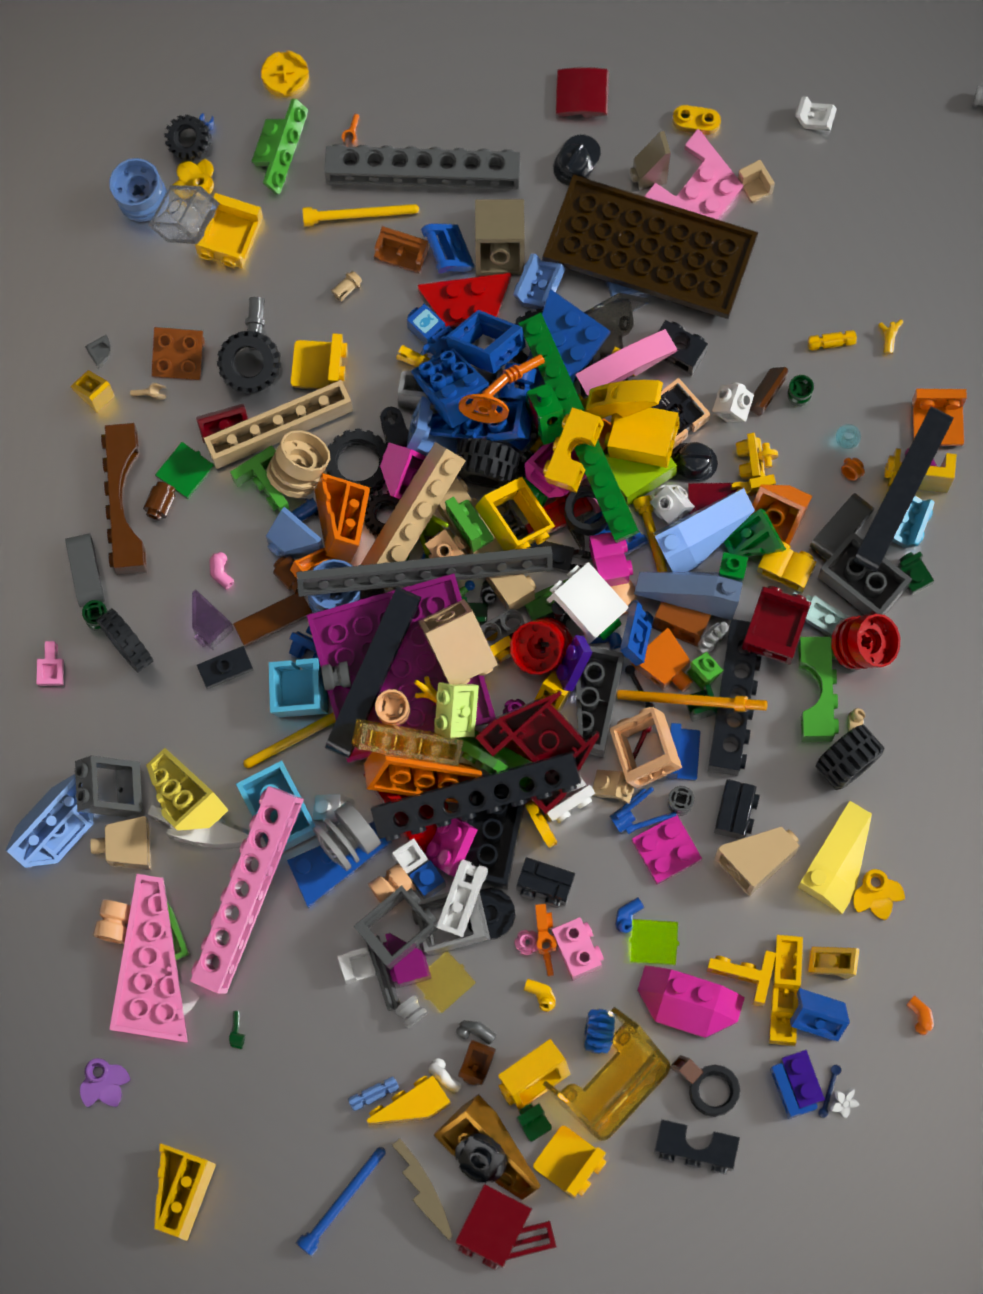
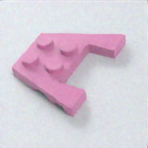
M697 129L686 143L685 150L703 161L701 166L677 196H674L655 183L645 197L720 220L743 190V184L703 133Z

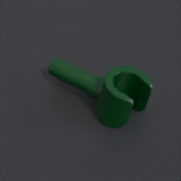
M233 1011V1026L229 1035V1042L231 1047L242 1049L246 1035L238 1033L239 1011Z

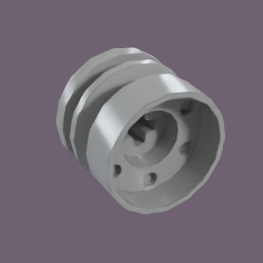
M347 801L334 811L339 822L338 824L334 825L327 818L323 820V823L329 830L328 832H325L318 824L312 828L318 838L319 845L325 853L345 871L351 868L346 856H349L355 863L360 861L355 851L356 848L359 847L363 852L369 854L381 844L370 825L356 808Z

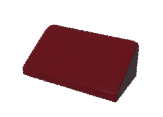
M244 404L197 416L196 419L203 443H205V437L248 420Z

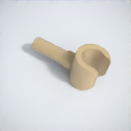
M152 383L149 388L131 390L130 394L131 396L146 395L164 400L166 396L158 394L161 388L166 387L158 383Z

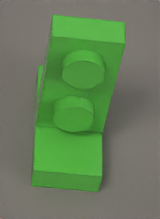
M271 445L230 471L231 477L237 487L252 479L259 491L264 490L268 495L266 501L273 511L277 509L280 513L284 507L290 511L287 500L281 492L271 485L267 478L266 469L276 452Z

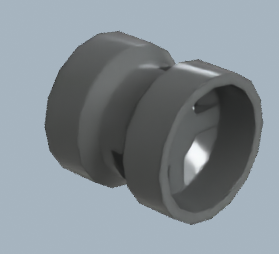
M347 661L339 662L338 665L333 667L330 664L321 665L325 691L333 690L335 686L351 687Z
M677 786L672 789L667 803L670 812H676L678 816L687 815L693 807L694 794L686 786Z

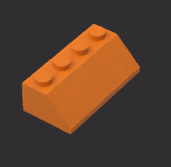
M373 749L364 763L366 788L368 790L408 796L482 776V771L470 764L439 760L432 757L414 756L407 753L388 752L386 750ZM448 798L445 800L447 802L458 803V801L454 798Z

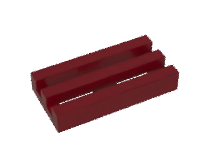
M547 1221L523 1227L520 1234L544 1228L547 1229V1233L517 1240L514 1247L548 1238L549 1244L510 1253L507 1260L557 1248L551 1222Z

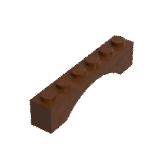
M135 423L105 425V434H101L102 449H106L107 455L106 458L102 459L104 473L108 472V481H104L105 496H109L110 505L105 506L106 518L111 520V528L107 529L108 543H112L113 551L108 553L110 568L114 567L117 575L146 573L145 546L128 525L122 503L126 476L131 465L139 455L138 431Z

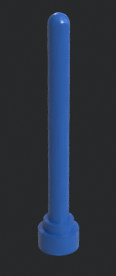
M378 1147L313 1230L310 1233L307 1232L305 1235H301L295 1242L311 1257L318 1249V1239L385 1156L386 1150L383 1147Z

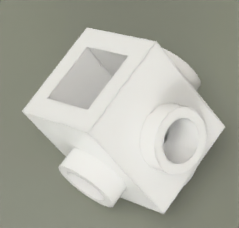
M738 382L720 385L712 412L727 423L746 422L754 394L749 392L745 385Z
M662 485L654 492L655 497L650 501V504L654 507V513L668 524L684 518L695 507L687 498V492L679 485Z

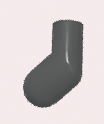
M464 1020L459 1023L460 1026L456 1029V1034L461 1038L467 1039L470 1033H472L488 1045L496 1038V1034L481 1022Z

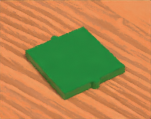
M181 442L155 476L164 483L173 486L175 491L189 499L213 469L214 464L201 456L200 451H194Z

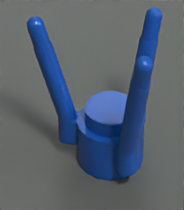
M650 787L647 790L642 789L631 799L630 803H626L609 817L620 833L626 830L630 834L637 829L675 817L677 813L671 812L633 825L632 822L636 819L630 810L654 791V788Z

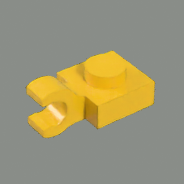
M774 474L752 478L748 482H735L731 485V490L744 488L747 495L753 496L757 494L761 484L776 485Z

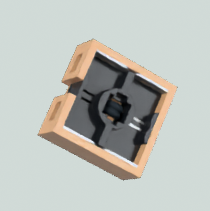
M679 377L661 391L659 404L651 407L678 412L680 425L673 449L687 438L688 431H697L710 420L711 415Z

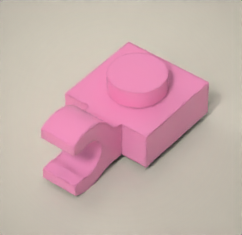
M45 641V659H37L36 684L38 686H63L64 660L57 659L58 644L55 641Z

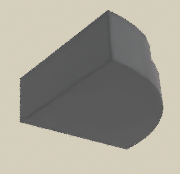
M107 335L85 346L98 369L102 367L108 360L111 350Z

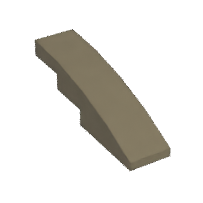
M399 1138L392 1146L409 1165L402 1173L419 1191V1194L412 1200L450 1241L453 1238L451 1229L434 1186L419 1161Z

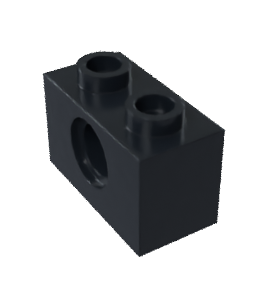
M665 320L658 332L666 329L674 344L683 343L686 348L677 349V352L665 358L664 361L692 376L707 353L708 343L700 335H692L685 331L680 324Z

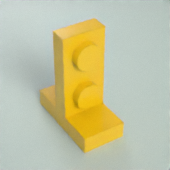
M765 951L760 970H757L756 965L741 962V965L730 963L731 959L727 957L715 956V959H709L706 972L757 984L752 1005L763 1007L776 953Z

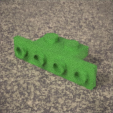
M291 99L285 119L265 120L251 161L256 166H268L263 184L274 194L281 193L308 114V109L297 99Z
M475 730L474 737H454L449 742L450 745L463 752L461 757L473 764L476 761L481 762L480 768L490 774L531 763L528 759L505 746L492 756L476 739V735L479 733L477 730ZM523 777L520 780V786L526 788L532 778Z

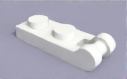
M464 859L460 862L436 928L463 937L482 883L486 879L487 867L481 865L478 867L473 866L471 862ZM467 875L473 876L471 884L464 882Z

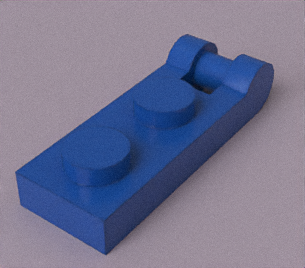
M633 600L626 610L628 617L620 651L635 666L644 663L654 617L648 611H644L642 605L637 600Z

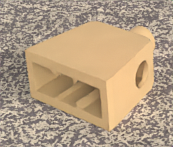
M146 816L105 825V838H91V853H105L106 862L111 866L150 869L149 820Z

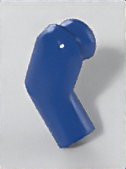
M638 897L617 910L615 925L619 932L629 933L633 928V915L644 909Z

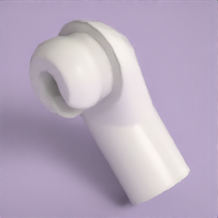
M433 1059L432 1064L428 1066L430 1075L434 1076L440 1084L453 1094L457 1093L461 1089L462 1083L444 1069L446 1064L442 1059Z

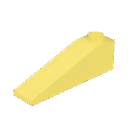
M166 748L146 764L151 782L157 792V801L162 808V816L177 831L210 828L228 811L216 794Z
M849 801L797 888L843 914L857 888L872 813Z

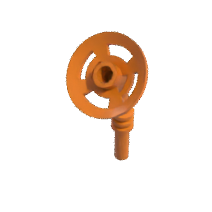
M539 354L520 365L515 364L503 370V374L481 394H470L461 398L459 401L461 413L472 420L482 423L504 421L508 417L509 409L504 402L493 397V395L507 383L511 384L513 381L521 379L523 374L544 364L543 356ZM468 399H473L472 403L466 404ZM497 405L503 408L500 413L496 411Z

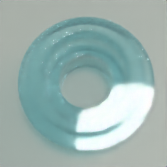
M846 424L837 430L836 441L841 447L852 449L859 444L861 433L856 426ZM851 433L853 438L847 439L844 434Z

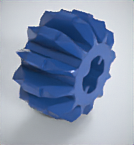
M592 1009L588 1012L583 1040L586 1051L597 1054L610 1051L615 1029V1016L613 1012L604 1009Z

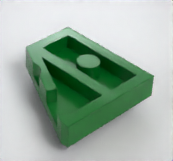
M761 508L749 516L724 541L729 553L745 557L786 550L768 515Z

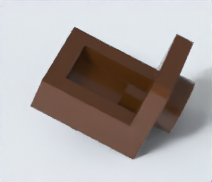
M471 1040L458 1077L463 1078V1081L470 1085H483L496 1049Z

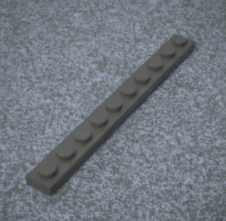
M551 546L301 571L296 572L298 594L300 597L415 585L450 574H455L456 580L552 571Z

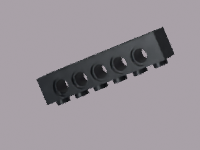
M731 619L719 697L731 698L730 695L733 693H740L742 696H747L748 699H751V695L756 696L758 681L753 679L755 671H760L762 656H757L753 652L743 654L738 649V646L744 643L751 623L749 621ZM736 669H744L748 676L739 678L735 675L734 671ZM718 707L708 764L709 772L738 776L740 769L745 770L747 754H742L744 744H749L751 730L746 729L747 720H752L754 710L747 709L746 712L735 711L734 708ZM735 717L740 721V725L738 727H731L728 725L727 719ZM725 742H733L737 749L733 752H728L724 749L723 744Z

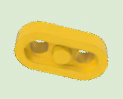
M681 105L674 110L672 121L673 125L680 131L695 133L698 129L705 135H711L719 130L721 117L713 109ZM682 114H687V115H689V117H688V118H683V117H681V115H682ZM710 117L713 121L707 122L705 118Z

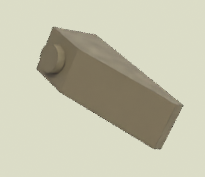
M665 131L659 132L634 158L633 168H630L632 182H637L639 190L651 188L655 183L659 186L667 184L671 152Z

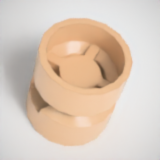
M386 690L377 697L375 710L379 719L390 727L404 724L410 715V705L406 696L397 690Z
M398 863L386 871L385 877L378 876L368 883L380 903L400 886H403L406 891L410 888L414 892L417 891L409 876Z
M102 900L99 912L103 920L96 922L93 936L105 941L124 944L127 932L125 925L129 921L131 906L112 900Z

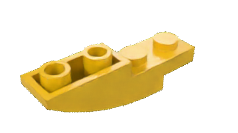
M628 380L608 383L591 388L588 398L581 400L586 412L600 416L601 419L615 413L622 417H627L658 405L661 399L663 382L660 380Z

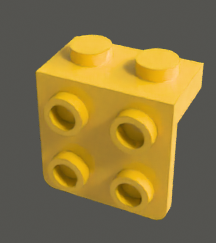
M332 333V342L297 340L295 342L291 373L292 387L321 389L337 381H345V366H342L343 358H347L348 343H344L342 334Z
M561 1126L536 1159L533 1167L538 1173L575 1199L578 1194L581 1196L585 1194L591 1185L588 1179L593 1172L598 1175L607 1163L603 1159L606 1152L599 1147L595 1148L567 1126Z

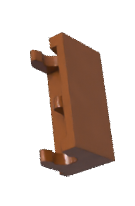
M382 226L374 248L376 250L374 259L420 274L429 251L428 240Z
M661 602L654 617L652 628L660 632L668 628L675 638L698 647V642L704 635L711 615Z

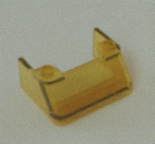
M613 1007L611 1011L622 1023V1026L615 1032L612 1040L617 1053L583 1089L577 1084H569L561 1092L547 1081L542 1084L570 1115L600 1141L609 1139L664 1080L670 1071V1062L641 1026L616 1007Z

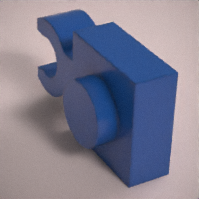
M447 326L432 336L430 342L424 345L420 354L423 356L426 353H431L433 355L431 359L441 355V353L448 351L446 336L453 330Z

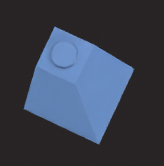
M285 507L280 511L266 535L269 544L267 547L276 556L281 554L286 558L292 556L294 559H299L324 548L322 539Z

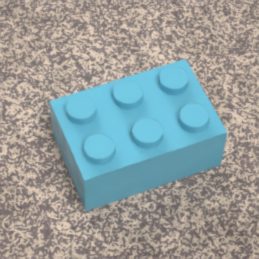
M283 761L236 783L252 817L257 814L260 807V796L264 790H267L268 786L281 789L301 798ZM304 802L301 805L284 851L316 836L312 829L316 825ZM276 809L270 815L272 823L278 818ZM264 834L262 837L267 845L268 836Z

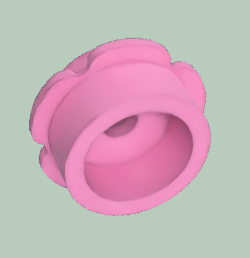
M533 930L520 931L517 935L518 938L515 939L516 949L520 950L523 955H531L533 952L538 951V934ZM529 940L530 944H525V941Z

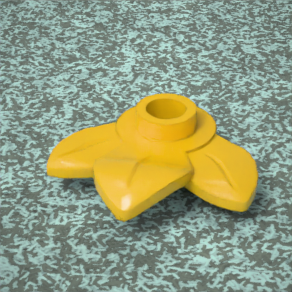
M203 159L197 165L189 161L178 164L176 172L179 180L170 186L174 194L181 197H187L192 194L198 197H207L212 193L214 182L211 177L214 168L210 161Z
M879 869L869 870L863 877L862 886L854 893V908L858 913L870 908L876 917L887 920L892 912L893 901L898 902L905 899L903 887L897 881L888 879L883 871ZM871 879H878L880 885L878 887L872 886Z

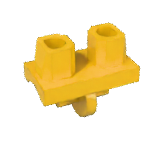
M754 432L747 434V439L736 443L737 454L740 458L750 456V463L739 465L740 477L743 480L765 476L764 463L765 468H772V460L778 458V451L770 449L769 443H763L761 446V439L756 438Z

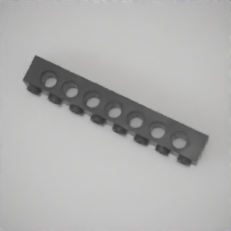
M342 144L326 146V183L519 189L520 152L509 149L498 152L488 149L467 151L464 148L442 150L438 147L418 149L413 146L405 148H394L392 146L373 148L367 145L346 147ZM347 161L356 162L354 165L351 166L345 164ZM373 161L380 163L378 166L369 165ZM397 162L404 163L401 167L393 166ZM420 163L428 164L425 168H420L417 165ZM444 164L452 165L449 169L442 168L441 166ZM470 164L477 166L472 170L466 168ZM493 165L501 167L499 170L490 169Z

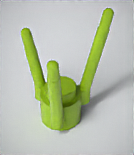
M435 515L431 517L419 537L426 555H430V551L425 545L427 542L424 536H434L438 532L445 530L442 526H449L447 522Z

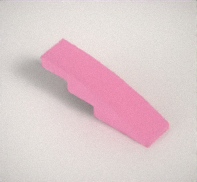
M666 329L605 357L575 375L589 396L591 388L623 381L633 374L637 376L678 350Z

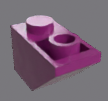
M391 933L385 934L387 941L383 942V945L393 955L407 942ZM415 948L390 969L393 982H398V985L401 987L432 979L426 955L418 948Z

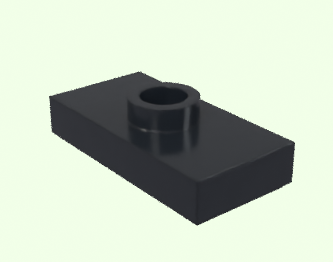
M244 646L197 664L206 689L254 670Z

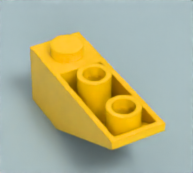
M425 1075L413 1083L415 1088L406 1093L402 1090L391 1098L393 1102L385 1108L383 1105H379L370 1111L369 1115L371 1117L366 1120L369 1125L428 1120L450 1106L451 1102L435 1077L431 1076L428 1078Z

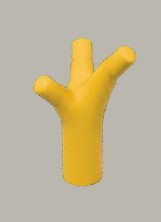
M902 319L896 323L890 322L889 328L882 322L879 323V327L883 330L885 337L883 353L893 354L895 336L898 328L903 324Z
M424 677L425 685L419 680H415L414 684L423 691L416 693L415 697L427 698L437 704V691L431 685L429 677Z

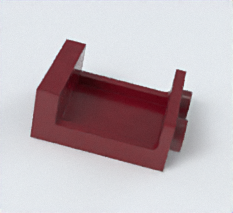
M763 586L742 649L791 665L811 602L807 601V598L802 595H789L782 593L783 591L778 587L768 586L767 588Z
M484 1184L455 1241V1244L459 1245L458 1251L471 1258L474 1254L484 1258L482 1263L494 1270L498 1266L503 1268L532 1208Z

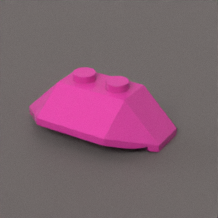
M648 965L644 967L637 990L656 1023L703 1038H707L736 1024L745 999L744 996L722 985L676 970Z

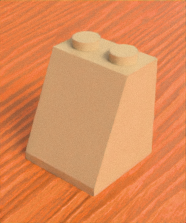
M465 599L418 621L449 684H467L470 678L478 674L479 676L486 675L493 670V667L498 665L479 623Z
M781 826L721 845L717 850L715 860L751 896L795 856L800 846L797 843L799 839L791 830L788 829L786 831Z

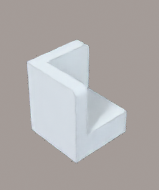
M414 838L392 852L395 862L404 869L408 876L428 862L427 857Z
M368 947L338 956L346 984L375 976L376 972Z

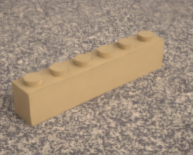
M342 380L207 436L204 438L212 461L216 469L266 449L271 445L280 443L283 436L290 431H308L353 412L352 401Z
M435 442L361 565L405 561L466 460Z
M456 477L437 507L438 511L449 524L455 536L459 535L466 545L464 549L468 554L504 551L493 535L494 540L472 552L447 515L445 501L453 496L458 503L469 500L475 510V505L478 503L476 498L471 499L467 493L469 489L462 478L458 480ZM524 574L485 577L506 610H518L535 599L534 589H536V585L529 575L527 577Z

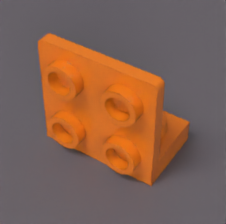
M916 389L912 398L913 440L928 410L932 406L954 417L940 446H963V406L967 399L966 389Z

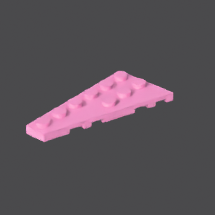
M137 874L109 1030L188 1042L164 878Z

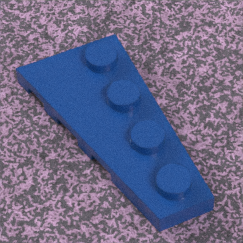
M374 821L368 823L378 837ZM386 838L379 839L381 844L369 854L363 852L359 847L356 848L355 851L360 861L355 863L349 856H346L351 865L348 871L334 863L321 846L287 860L308 909L318 899L333 890L337 884L352 875L360 866L367 863L390 845L392 841H386Z

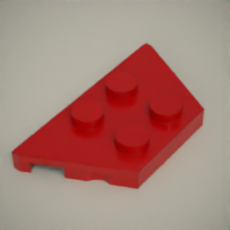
M511 273L419 284L418 292L428 302L430 309L445 322V328L449 326L454 330L477 310L498 317L500 307L505 299V293L511 282Z

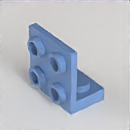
M422 396L411 416L406 448L427 456L436 442L456 454L458 438L429 435L431 427L428 424L433 410H430V400Z

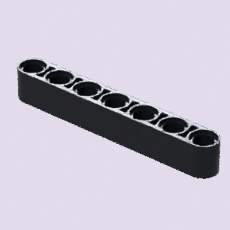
M932 406L930 407L853 559L854 562L874 572L878 570L954 417Z
M400 587L396 588L328 737L325 749L348 759L350 758L417 611L421 596Z

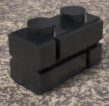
M726 779L715 825V834L730 836L736 839L745 838L746 833L751 834L754 819L750 818L752 809L757 810L760 797L759 794H755L757 786Z
M526 857L516 890L521 891L520 895L528 899L534 900L535 896L545 899L544 903L552 907L559 908L560 904L566 906L575 879V873Z

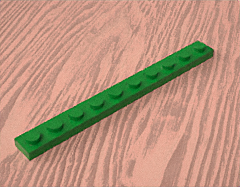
M542 313L520 322L519 326L523 329L524 337L533 357L540 354L545 360V363L538 366L545 384H551L562 406L564 417L566 414H570L572 407L585 411ZM597 440L595 447L588 444L576 446L574 448L580 463L585 468L586 477L615 542L619 543L640 533L599 440Z

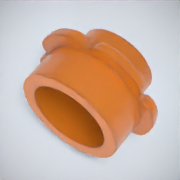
M846 458L844 460L841 471L847 479L855 481L865 474L864 465L859 459Z

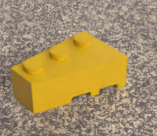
M160 1143L158 1194H156L154 1229L187 1241L216 1164Z

